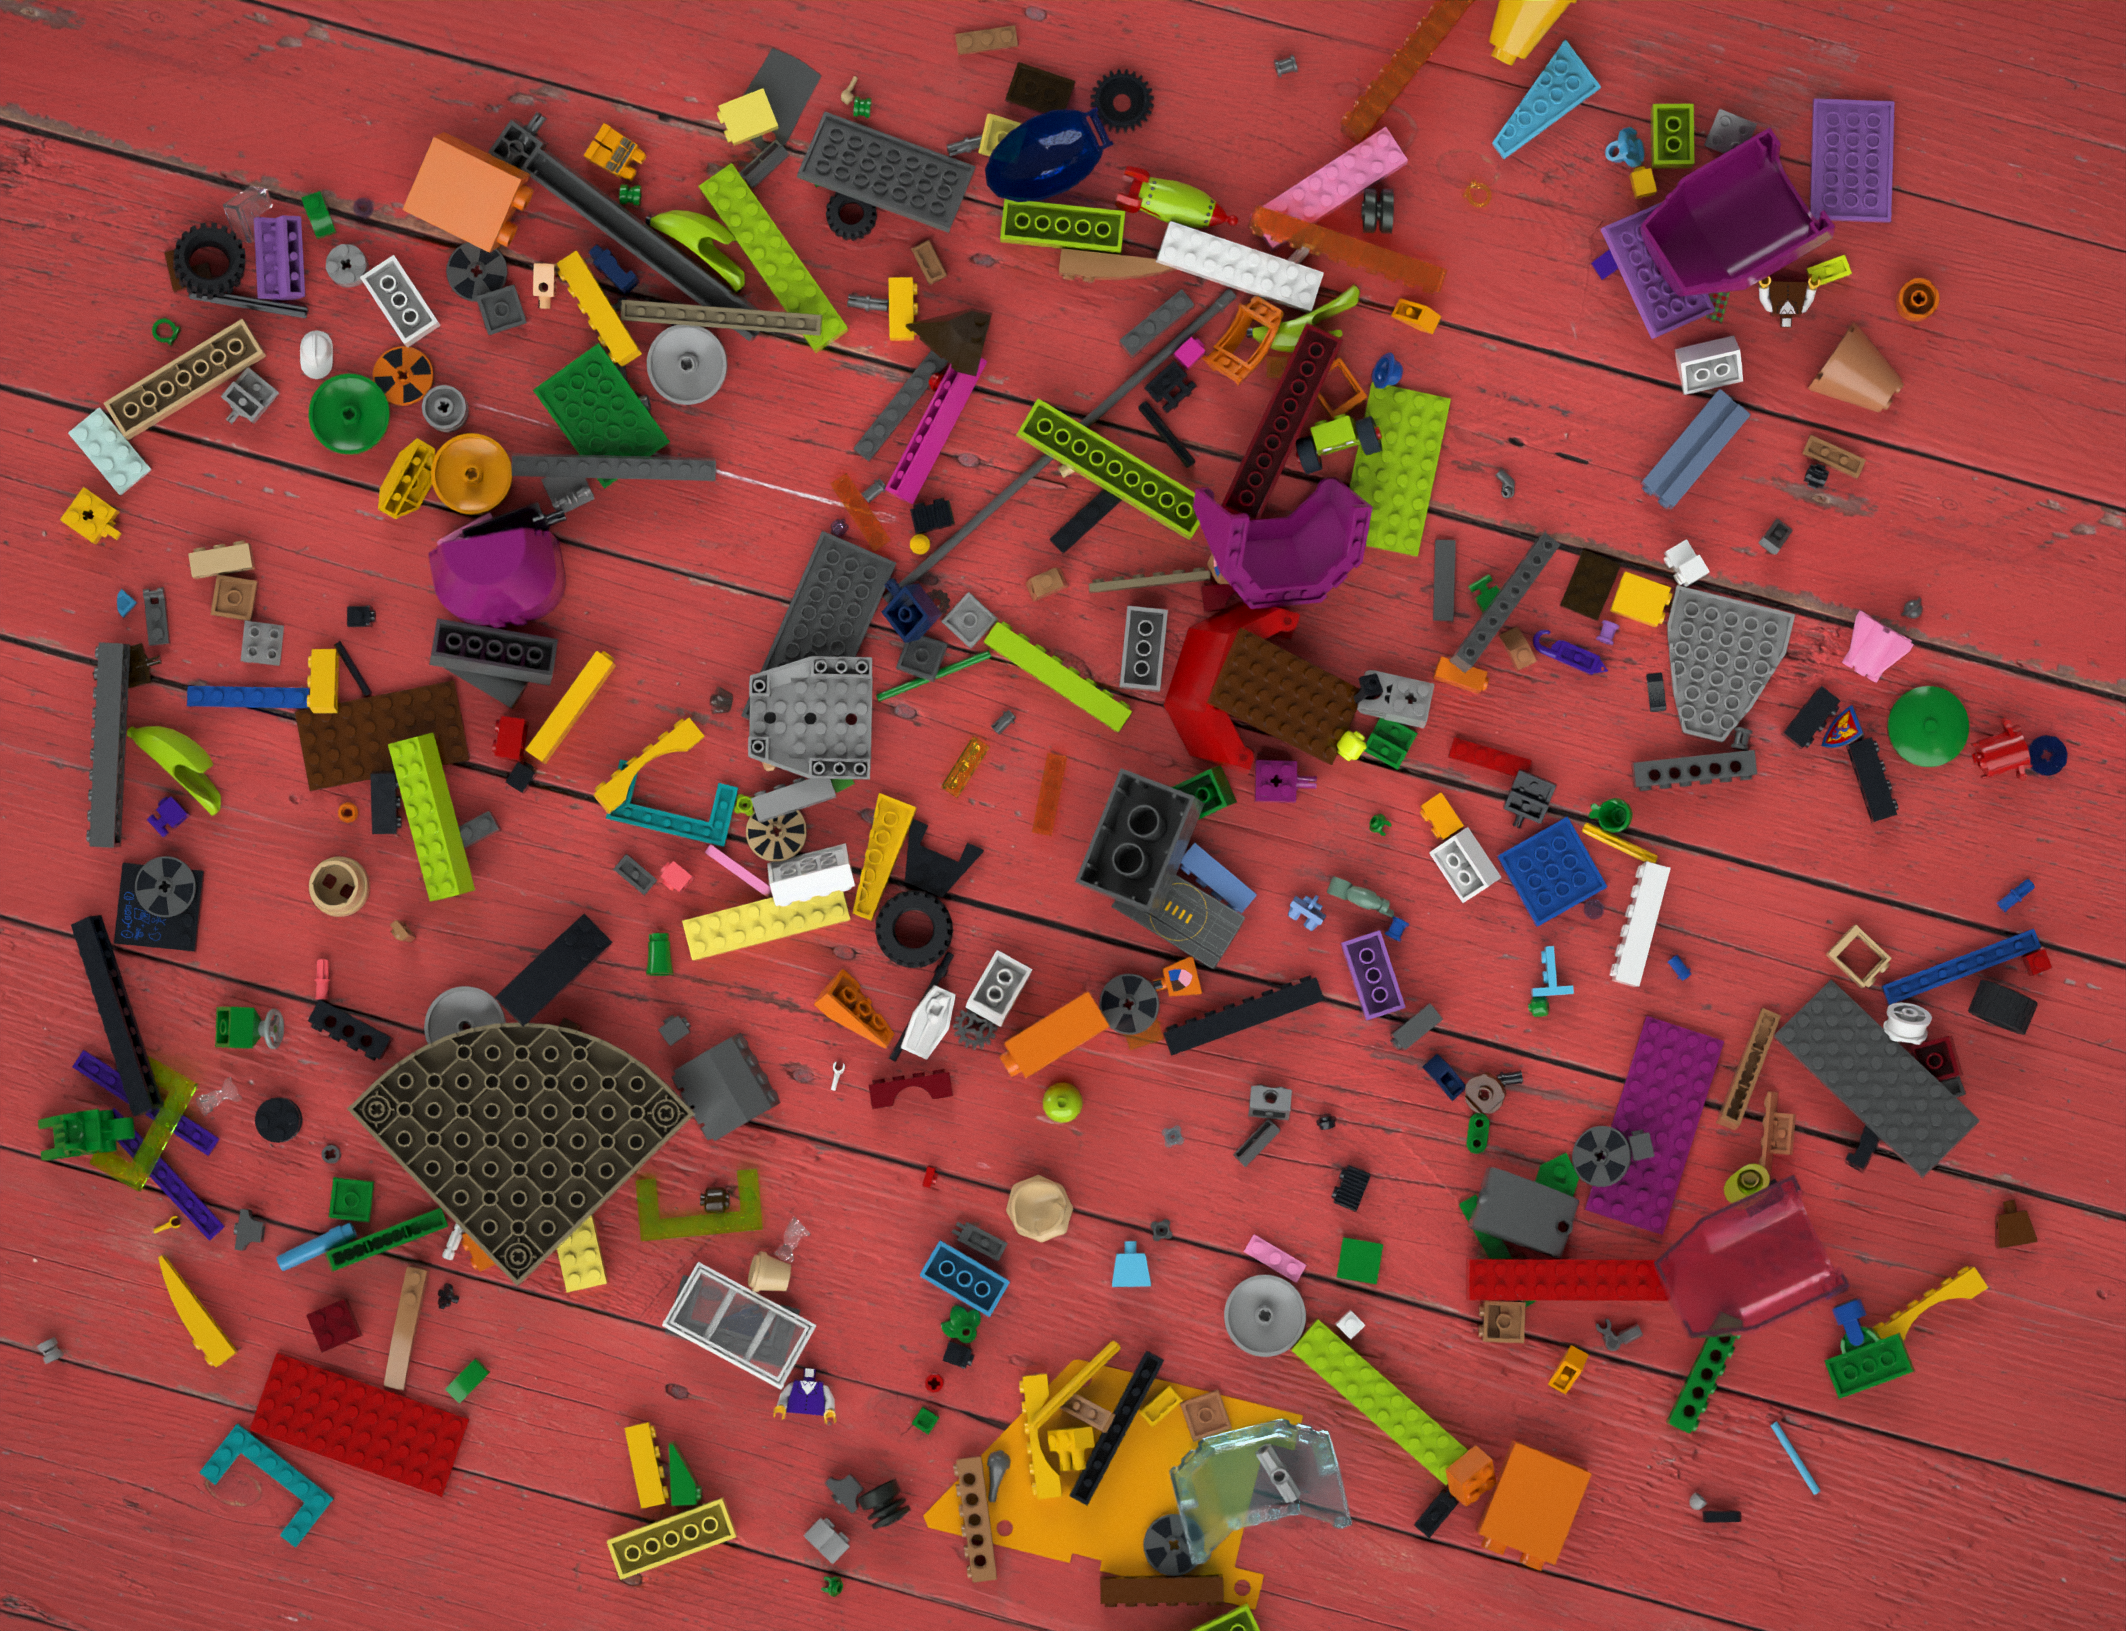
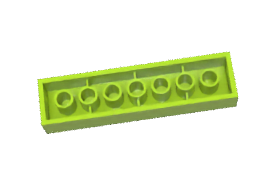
M434 733L388 744L430 902L474 891L473 879Z

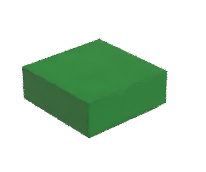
M922 1406L911 1424L929 1435L940 1417Z

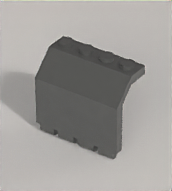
M741 1033L730 1037L674 1070L676 1075L671 1077L678 1090L682 1087L684 1088V1091L680 1094L689 1107L694 1105L695 1108L692 1110L696 1113L694 1118L698 1125L701 1123L705 1124L701 1130L707 1141L712 1138L714 1141L720 1139L781 1103L777 1092L773 1090L767 1075L758 1064L757 1057L751 1052L747 1040Z

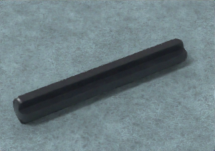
M1145 401L1138 407L1140 412L1187 468L1194 465L1195 459L1148 402Z

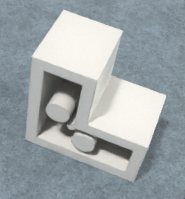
M1687 539L1664 553V562L1668 568L1672 567L1674 570V578L1679 586L1687 587L1710 572L1701 556H1696Z

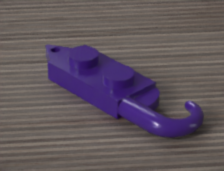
M1540 630L1533 637V646L1541 654L1591 676L1594 673L1608 672V669L1600 660V656L1566 641L1559 640L1555 642L1551 649L1541 645L1539 642L1540 636L1550 634L1549 630Z

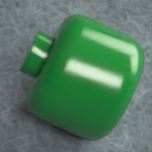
M1533 997L1531 999V1003L1528 1004V1010L1532 1012L1534 1017H1543L1549 1014L1547 997Z

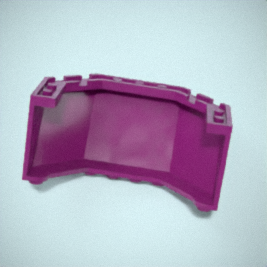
M1336 477L1322 479L1318 483L1317 489L1289 517L1249 521L1250 517L1247 514L1231 515L1214 501V493L1209 488H1196L1193 503L1194 511L1221 575L1251 609L1321 603L1333 587L1337 588L1348 577L1346 574L1351 569L1357 568L1363 563L1373 507Z

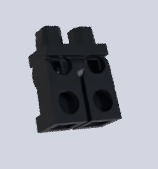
M1865 1125L1860 1145L1855 1154L1848 1153L1845 1159L1846 1165L1861 1173H1864L1877 1149L1878 1143L1881 1144L1882 1142L1868 1126Z

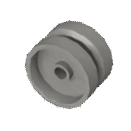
M441 385L429 390L425 395L422 403V412L426 421L437 431L448 433L460 429L465 424L469 415V406L460 391L452 386ZM448 406L447 412L444 413L443 408Z

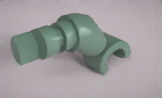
M1333 876L1327 889L1328 894L1343 900L1348 899V901L1364 909L1376 910L1386 916L1394 917V911L1389 909V900L1380 898L1374 891L1367 888L1353 886L1352 883Z

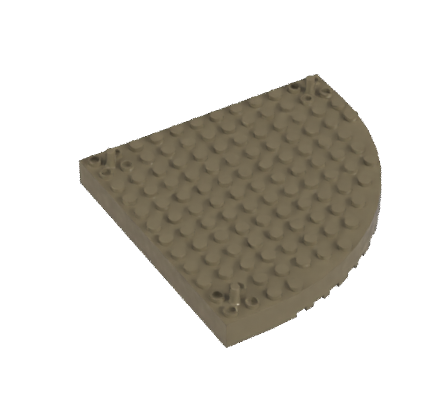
M519 1022L498 1023L469 1028L429 1043L396 1063L347 1108L364 1128L517 1286L521 1285L696 1115L681 1097L654 1071L619 1047L578 1030L538 1023H527L523 1027Z

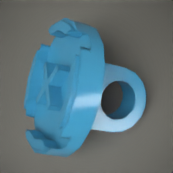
M1632 127L1621 129L1618 140L1609 143L1606 147V158L1614 163L1625 161L1630 167L1641 166L1645 155L1642 140L1636 137L1637 131ZM1618 147L1619 153L1616 157H1613L1612 152Z

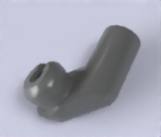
M1501 469L1495 476L1502 482V496L1508 499L1513 497L1515 493V480Z

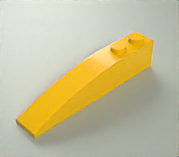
M161 1255L158 1259L164 1281L180 1318L194 1338L192 1340L193 1344L198 1350L202 1349L206 1354L204 1358L210 1366H221L234 1356L238 1350L165 1255Z

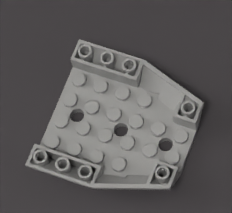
M811 656L750 675L748 757L809 779L870 780L872 657ZM769 712L776 715V720L772 724H768L764 720L765 715ZM808 713L816 715L817 720L814 724H807L805 722V716ZM848 714H855L857 716V722L854 725L846 723V716Z

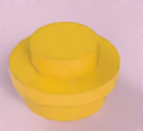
M917 534L912 537L910 548L915 554H925L930 548V541L925 535Z

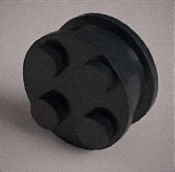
M271 1098L266 1100L259 1106L255 1115L257 1131L264 1139L270 1142L289 1141L299 1133L302 1127L303 1118L300 1108L287 1098Z

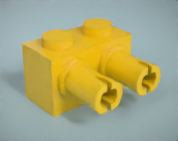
M1092 1426L1048 1431L1050 1451L1058 1453L1060 1471L1086 1469L1084 1450H1086L1085 1448L1095 1447Z

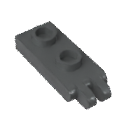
M959 1222L956 1223V1226L962 1228L961 1232L955 1229L952 1230L953 1234L959 1236L958 1241L999 1261L1008 1244L1007 1242L968 1222L965 1225Z

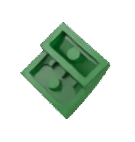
M1380 718L1366 742L1367 748L1365 752L1398 770L1418 733L1401 723Z

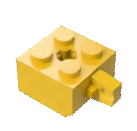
M85 487L82 488L60 519L95 545H97L102 536L106 538L109 534L118 540L122 533L113 528L116 524L113 521L120 512ZM88 513H93L94 517L92 520L88 519Z

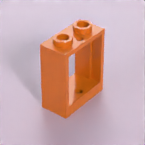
M1340 357L1337 360L1334 359L1329 372L1338 367L1357 395L1333 411L1319 391L1316 399L1332 421L1335 416L1348 413L1367 399L1366 394Z

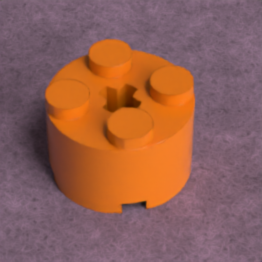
M1915 278L1908 281L1899 289L1896 295L1895 304L1899 315L1913 322L1927 319L1939 305V292L1927 279ZM1916 296H1918V300H1921L1919 304L1913 300Z

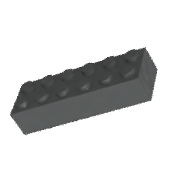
M437 618L429 665L550 686L558 639Z

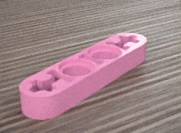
M710 844L706 849L705 853L767 898L772 895L770 886Z

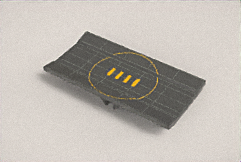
M1177 875L1174 878L1159 917L1117 900L1111 906L1213 970L1246 917Z

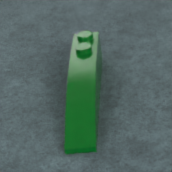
M438 1208L327 1251L324 1254L331 1272H334L446 1228L448 1224L442 1209Z

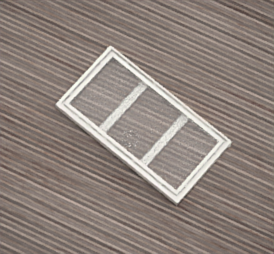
M699 1262L662 1324L667 1329L779 1389L784 1387V1383L816 1328V1325Z

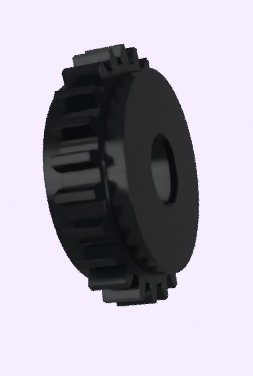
M1118 69L1115 75L1112 71H1110V77L1103 75V82L1097 80L1099 87H1093L1092 89L1096 95L1090 96V99L1095 100V102L1090 103V107L1096 108L1092 111L1093 115L1098 114L1096 121L1102 120L1101 127L1108 125V131L1115 128L1116 134L1120 132V129H1123L1124 134H1127V129L1129 128L1132 132H1135L1134 126L1136 125L1142 128L1141 121L1147 123L1148 119L1145 116L1152 115V112L1148 109L1154 108V104L1149 103V101L1154 100V96H1149L1152 88H1146L1148 81L1142 83L1143 76L1141 75L1136 78L1135 71L1132 75H1129L1128 69L1125 70L1124 74H1121L1120 69ZM1121 94L1128 96L1131 100V106L1125 112H1119L1113 106L1114 98Z

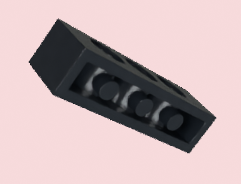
M320 999L308 1019L312 1023L311 1027L319 1032H322V1030L329 1032L330 1038L338 1042L341 1039L348 1042L346 1046L355 1051H358V1049L365 1051L364 1056L373 1061L376 1058H383L393 1040V1037ZM330 1016H334L337 1020L336 1025L332 1028L327 1025V1019ZM349 1025L355 1030L354 1035L351 1037L345 1035V1028ZM366 1035L372 1037V1044L368 1047L364 1046L362 1042Z

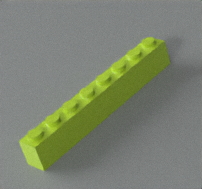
M1003 621L1001 624L997 622L984 640V644L1117 733L1120 732L1132 714V711L1129 710L1131 706L1122 700L1118 703L1112 699L1114 695L1109 691L1097 689V684L1091 679L1086 678L1084 680L1079 677L1080 672L1070 666L1069 669L1064 667L1061 659L1055 655L1051 658L1045 654L1046 649L1038 644L1033 646L1028 642L1030 639L1022 633L1017 635L1012 632L1013 627Z

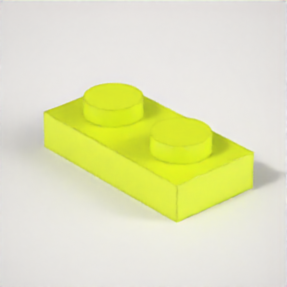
M1845 255L1806 269L1808 276L1812 274L1811 281L1816 282L1818 276H1820L1819 286L1852 274Z

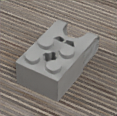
M1374 670L1365 672L1364 676L1375 673L1378 675L1383 693H1381L1378 699H1363L1360 701L1357 707L1360 713L1425 728L1435 684ZM1407 699L1412 700V704H1408Z

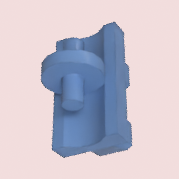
M1306 895L1303 900L1295 896L1288 912V916L1296 921L1301 913L1308 917L1304 926L1310 931H1313L1318 924L1321 925L1326 917L1325 914L1320 912L1323 906L1317 903L1319 898L1317 895L1313 899Z

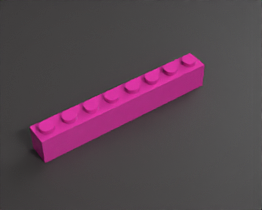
M981 358L976 377L956 372L951 368L950 364L885 488L886 491L905 502L914 503L987 363L986 360Z

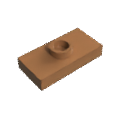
M930 240L911 249L929 286L947 277Z

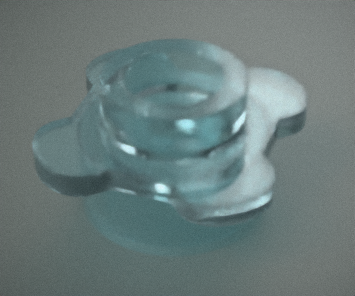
M1175 1125L1171 1129L1164 1128L1162 1130V1135L1165 1137L1164 1144L1167 1148L1184 1143V1138L1181 1137L1180 1126Z

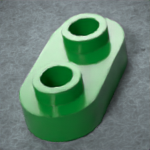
M1482 1113L1472 1115L1468 1123L1466 1147L1474 1154L1482 1153L1487 1147L1490 1123L1488 1117ZM1477 1120L1483 1121L1482 1127L1476 1126ZM1475 1140H1479L1481 1143L1478 1148L1473 1146Z

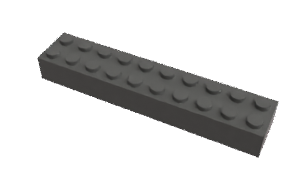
M99 642V646L95 648V658L98 659V667L94 669V679H97V687L93 689V699H96V708L93 707L92 710L95 728H92L91 739L94 740V748H91L90 751L93 769H90L89 772L92 789H89L88 800L91 801V809H88L87 813L90 830H87L86 840L89 842L90 847H121L131 644Z

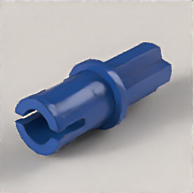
M2026 879L2014 890L2010 889V893L1998 901L1997 905L2003 912H2006L2018 901L2021 902V899L2031 892L2035 885L2031 880Z

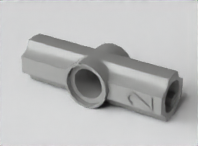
M1264 1444L1259 1447L1255 1454L1285 1502L1297 1500L1301 1495V1491L1272 1445ZM1277 1471L1283 1472L1279 1476L1274 1475V1473Z

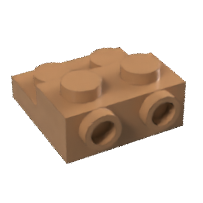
M1483 1300V1304L1479 1305V1316L1483 1317V1325H1479L1478 1337H1482L1483 1342L1524 1343L1526 1302Z

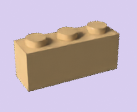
M245 541L233 542L234 546L226 547L225 544L214 545V549L206 550L205 547L193 549V553H188L192 577L199 579L255 569L252 546Z

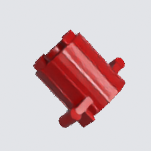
M2002 718L2003 733L1971 743L1976 750V753L1971 754L1973 762L1977 763L1979 768L1982 769L1984 775L1980 776L1982 779H1988L2016 770V777L2021 781L2027 780L2025 769L2032 767V765H2030L2027 744L2020 731L2022 728L2019 725L2012 727L2011 720Z

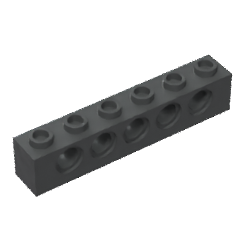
M1755 750L1635 762L1631 764L1634 788H1639V791L1652 790L1651 786H1659L1660 789L1672 788L1671 784L1678 783L1680 787L1692 786V782L1700 781V785L1712 784V780L1720 779V783L1732 782V778L1740 777V781L1751 780L1752 776L1757 775ZM1732 761L1739 764L1740 769L1738 772L1731 771L1730 763ZM1712 763L1717 764L1720 768L1719 773L1716 775L1710 772L1709 767ZM1693 765L1699 768V775L1697 777L1692 776L1689 772L1690 767ZM1671 768L1678 769L1679 777L1677 779L1670 777L1669 770ZM1651 770H1656L1659 773L1657 781L1649 778Z

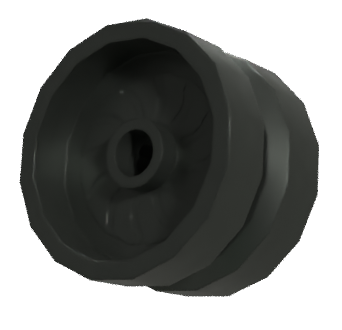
M1365 188L1361 212L1363 233H1374L1377 221H1379L1380 232L1392 234L1394 190L1382 189L1380 201H1377V191L1375 188Z

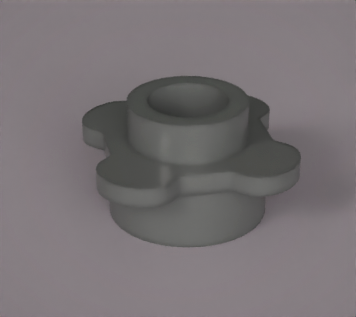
M1164 1219L1162 1222L1153 1221L1150 1227L1153 1229V1239L1155 1241L1172 1237L1173 1234L1169 1228V1220Z

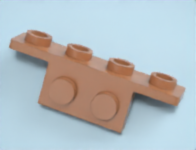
M1768 1091L1764 1100L1766 1116L1763 1117L1762 1122L1764 1136L1761 1138V1148H1763L1759 1159V1165L1763 1166L1771 1174L1773 1153L1793 1154L1796 1114L1777 1113L1778 1092Z

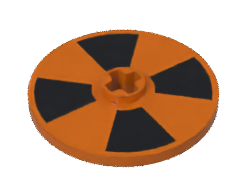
M400 346L386 351L379 357L373 369V382L382 389L388 402L393 405L408 406L419 402L425 397L433 384L434 374L429 359L421 351L412 347ZM407 372V379L405 380L402 378L401 380H399V373L404 374Z

